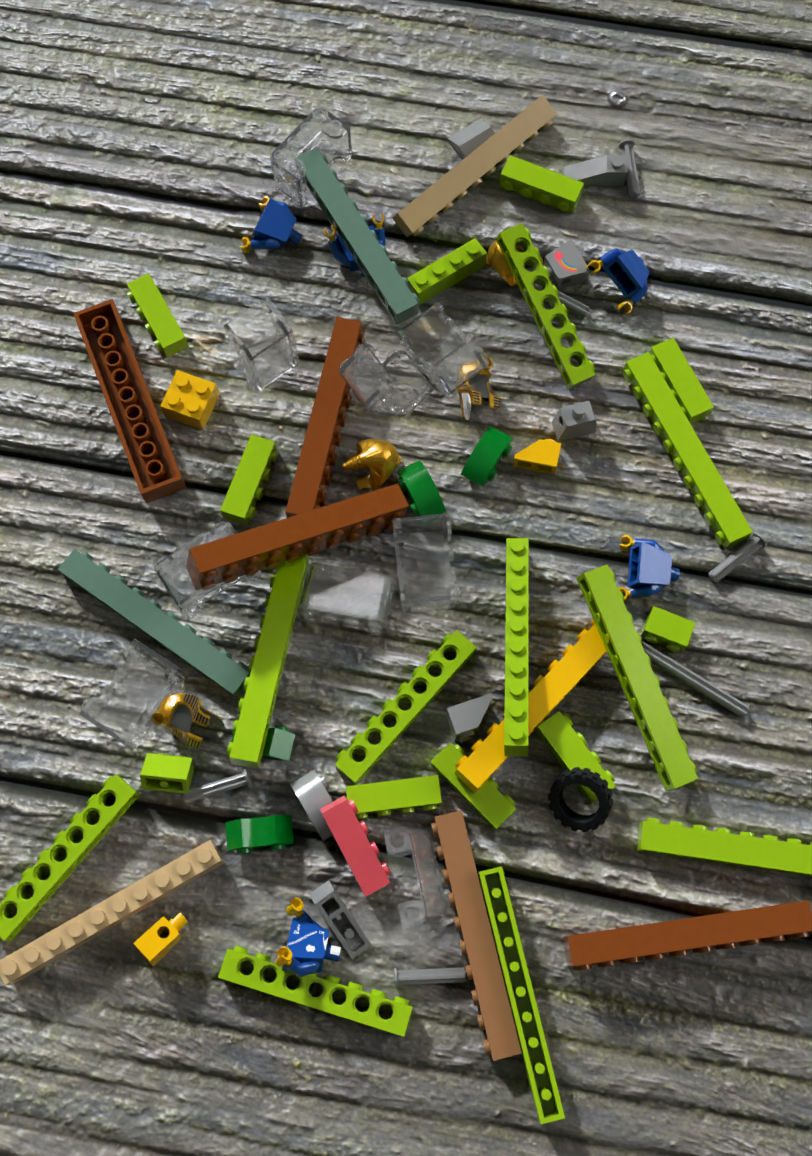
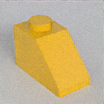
M540 439L515 454L513 467L555 475L561 443H557L553 439Z

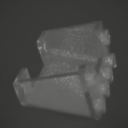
M311 563L297 610L300 618L306 623L315 624L316 621H320L321 617H323L324 620L330 622L343 620L346 624L352 626L364 624L365 628L368 629V633L372 635L387 634L397 581L394 577L321 563Z
M417 828L383 830L388 855L395 857L412 855L421 897L419 900L398 904L403 931L442 922L447 915V906L431 834L427 830Z

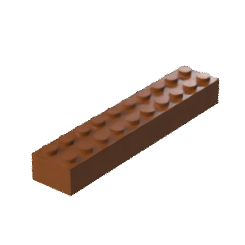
M111 299L73 313L144 501L149 503L185 489V482L114 300Z
M336 317L285 511L287 518L320 508L321 505L326 504L327 493L325 490L326 486L331 484L332 473H330L331 466L336 464V446L340 447L342 434H340L341 427L346 425L347 415H345V411L351 405L352 396H350V391L355 389V371L360 369L361 359L359 356L360 352H364L366 340H364L365 330H362L361 321Z
M397 483L189 549L186 569L196 591L200 589L209 590L221 582L230 583L235 581L237 577L243 575L252 576L258 570L264 568L268 570L273 569L280 563L286 561L291 563L307 554L308 556H313L319 553L320 550L326 548L331 550L347 541L348 543H353L359 540L360 537L366 535L371 537L384 529L393 530L399 526L409 505Z
M807 900L576 934L562 938L567 966H574V971L592 969V963H597L598 967L616 965L615 960L621 959L622 963L640 962V956H645V960L664 958V953L667 952L669 956L687 955L688 949H692L693 953L713 951L712 946L716 945V949H728L737 947L736 942H739L740 946L761 944V938H763V942H775L785 940L784 935H786L787 939L808 937V931H812V911L810 902Z

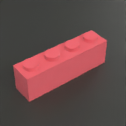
M342 796L322 807L320 811L365 897L390 884L387 876L391 873L385 861L380 863L376 855L380 854V851L374 841L369 842L366 834L370 832L364 821H358L355 814L359 811L352 799L348 801L345 796Z

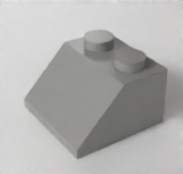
M491 694L447 708L446 718L455 742L466 743L474 739L473 736L477 734L490 708Z

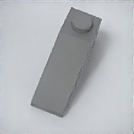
M604 155L564 167V175L583 182L584 186L624 187L627 176V155Z
M329 880L309 894L315 906L352 959L372 945Z

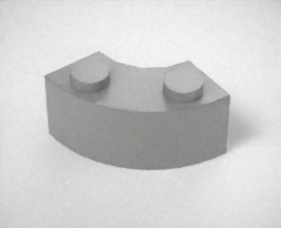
M312 770L290 785L324 841L333 834L320 809L333 801L326 790L330 786L324 776L318 777L315 770Z

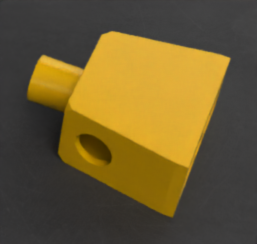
M180 912L169 921L163 916L133 944L154 967L180 941L181 935L179 931L188 921ZM163 932H169L168 937L160 938Z

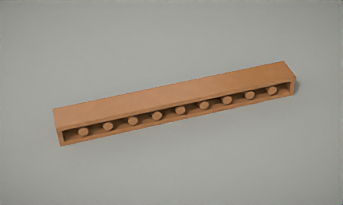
M462 810L435 816V823H431L433 836L438 837L440 846L436 848L439 860H444L446 869L442 870L445 884L450 883L452 893H448L450 907L456 908L457 917L453 918L456 932L461 931L463 941H460L459 944L462 956L467 955L469 965L465 966L468 981L473 980L475 990L471 991L474 1006L479 1005L481 1015H477L480 1031L485 1030L487 1040L483 1041L486 1056L491 1055L492 1060L495 1061L522 1054Z

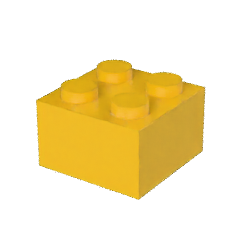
M177 370L160 407L165 417L204 430L220 393L216 383Z

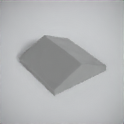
M479 119L449 137L448 142L460 157L464 159L494 135L495 132L490 125Z

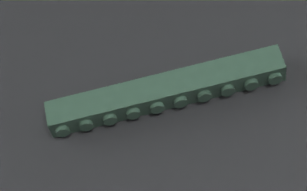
M315 147L295 157L298 174L330 223L335 226L337 234L396 325L417 315L418 305L420 304L419 298L415 293H411L406 278L400 276L396 263L394 261L391 262L388 258L389 255L385 246H380L375 231L369 229L365 216L363 214L360 215L357 211L358 207L353 199L350 200L344 184L338 182L337 174L333 168H329L325 155L323 153L320 154Z
M74 549L58 568V571L68 580L237 699L243 691L245 678L250 677V669L241 661L237 664L231 660L233 656L226 650L221 649L219 651L214 648L215 643L206 636L203 638L197 636V631L189 624L185 626L178 622L180 619L169 611L167 614L161 610L162 606L155 600L151 599L150 602L144 598L145 594L138 588L134 587L131 589L126 586L128 582L121 576L117 575L114 577L109 574L111 570L104 564L99 563L97 565L92 562L94 558L87 552L82 551L80 553Z

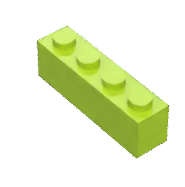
M510 155L500 174L499 186L506 190L520 193L524 197L536 199L543 204L557 207L561 211L573 213L582 195L584 183Z
M474 238L408 277L409 290L412 294L415 293L420 301L419 305L485 267L487 252L478 240Z
M147 273L127 283L130 291L127 292V295L132 304H137L138 308H136L140 319H145L148 323L145 327L149 335H154L157 339L154 343L158 351H163L168 358L188 348L189 345L185 335L150 274Z
M674 337L652 346L649 353L690 424L709 417L714 406Z
M253 434L250 435L220 509L223 518L244 525H248L250 519L253 520L256 513L257 500L260 501L263 496L264 488L262 487L264 482L269 480L271 476L270 467L272 462L275 463L279 455L275 441Z
M558 711L537 726L535 731L564 770L569 769L571 771L575 767H580L582 770L588 768L591 769L590 772L599 773L601 775L600 778L608 782L609 789L611 788L612 790L616 787L613 783L615 782L613 775L608 770L604 771L599 764L601 763L600 758L594 751H589L586 747L587 741L581 733L574 731L571 727L573 723L566 714L562 715ZM575 784L590 805L598 800L595 793L588 787Z
M450 742L430 761V765L496 831L515 812V802L507 794L503 796L497 790L499 786L492 778H489L476 793L455 775V772L458 768L456 763L466 753L458 744L454 746Z
M438 775L346 786L347 800L352 799L359 811L355 814L358 820L368 819L370 814H377L378 817L391 816V812L400 811L401 814L414 813V809L423 808L425 812L438 810L437 806L442 805Z

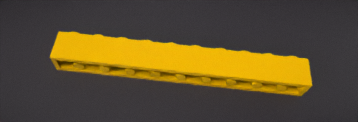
M594 620L590 623L593 626L588 631L584 629L577 636L578 642L574 646L569 644L562 652L564 657L560 661L555 659L549 665L547 675L545 677L540 675L533 682L534 688L528 692V736L607 653ZM504 720L499 725L495 722L487 731L489 736L484 741L480 738L472 746L473 752L469 757L464 755L456 763L458 768L455 775L474 793L510 757L505 756Z

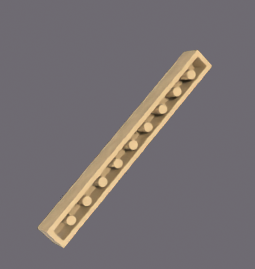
M541 95L392 217L406 237L412 233L414 236L419 234L424 229L422 226L428 221L431 224L439 217L437 213L441 209L445 212L454 205L451 202L457 197L460 200L468 193L466 189L470 185L472 188L476 187L482 182L481 176L486 174L488 177L497 169L495 165L498 162L502 165L508 160L510 152L514 150L517 153L525 146L523 142L527 138L529 141L533 140L539 135L538 129L542 127L545 130L553 123L551 119L557 113L544 95Z
M209 840L1 959L0 976L4 985L16 984L224 864L225 861L215 842Z

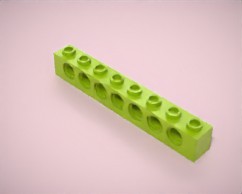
M520 223L500 232L496 241L568 390L590 380L595 376L594 364L591 360H588L583 342L578 340L576 327L572 322L570 323L567 317V308L563 303L561 304L556 286L551 284L549 271L540 261L539 250L533 246L529 230L524 228L523 223ZM515 246H521L524 252H518ZM524 265H531L533 271H527ZM534 283L540 284L542 291L536 290ZM543 302H548L552 309H545ZM552 321L559 322L561 328H555L552 325ZM561 340H567L570 347H564ZM571 358H574L578 361V367H575L571 364Z
M456 630L453 634L448 633L441 641L443 645L438 651L434 649L427 656L428 662L423 667L419 665L411 675L413 678L409 683L404 682L396 691L398 695L393 700L388 699L381 708L383 710L378 717L374 715L366 724L368 728L362 734L360 732L357 733L351 740L352 746L347 751L343 749L337 755L335 767L353 784L358 785L476 653L477 647L459 631ZM446 652H453L456 658L454 660H447L444 658V654ZM438 668L441 671V675L432 677L429 674V670ZM422 684L426 687V691L418 694L414 691V687ZM402 701H408L412 706L409 710L404 711L399 708V704ZM386 718H394L396 720L395 726L391 728L386 727L383 724ZM373 734L381 737V741L376 745L368 742L369 737ZM357 751H362L366 754L365 759L361 762L353 760V755Z
M117 774L113 777H108L102 785L103 789L88 799L86 802L87 807L72 817L70 820L71 825L65 831L62 830L54 838L55 843L49 849L46 848L39 854L38 862L33 867H29L21 875L22 880L16 886L14 885L4 894L5 899L0 903V938L3 941L12 942L141 795ZM115 795V803L108 807L106 805L107 798ZM94 813H99V821L92 825L90 822L91 816ZM78 831H82L83 839L76 843L74 836ZM65 849L67 857L60 862L58 854L61 850ZM48 867L50 869V876L48 879L43 880L42 872ZM32 886L34 894L31 898L27 899L25 896L26 889ZM15 905L17 913L11 918L9 916V909Z
M236 945L234 950L227 949L218 975L220 979L396 1035L405 1036L413 1006L408 1005L409 1000L395 996V999L391 1000L385 998V992L372 989L371 993L362 990L363 985L349 981L347 986L339 983L340 978L326 974V977L322 978L316 976V973L298 977L300 985L297 989L293 990L288 987L287 980L291 975L295 974L291 971H282V966H277L276 963L270 961L271 956L257 953L255 957L247 954L249 949ZM248 960L254 965V970L250 975H246L242 971L243 963ZM268 968L275 969L277 977L273 982H268L265 979V971ZM314 982L320 983L323 987V993L319 997L313 996L310 992V987ZM338 989L343 990L346 994V1001L343 1004H337L333 1000V994ZM359 997H365L369 1000L370 1006L367 1011L362 1012L357 1009L356 1001ZM384 1004L390 1005L393 1009V1015L388 1019L382 1018L379 1014V1008Z

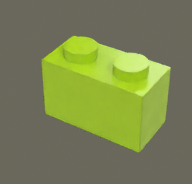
M653 606L648 614L641 636L646 637L645 640L650 643L666 645V648L673 652H683L688 646L696 622Z
M147 753L140 773L142 789L188 794L194 774L193 758Z

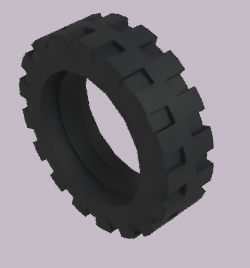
M575 767L571 771L569 769L565 770L562 775L557 777L548 795V800L550 801L549 808L551 811L553 810L554 818L556 820L559 819L564 827H571L573 831L582 830V832H588L589 829H592V831L596 830L599 825L602 826L613 806V799H611L613 793L611 788H608V782L605 779L602 780L599 773L590 772L591 769L588 768L582 770L580 767ZM571 784H580L588 787L595 793L599 801L598 810L590 815H581L572 811L563 799L564 788Z

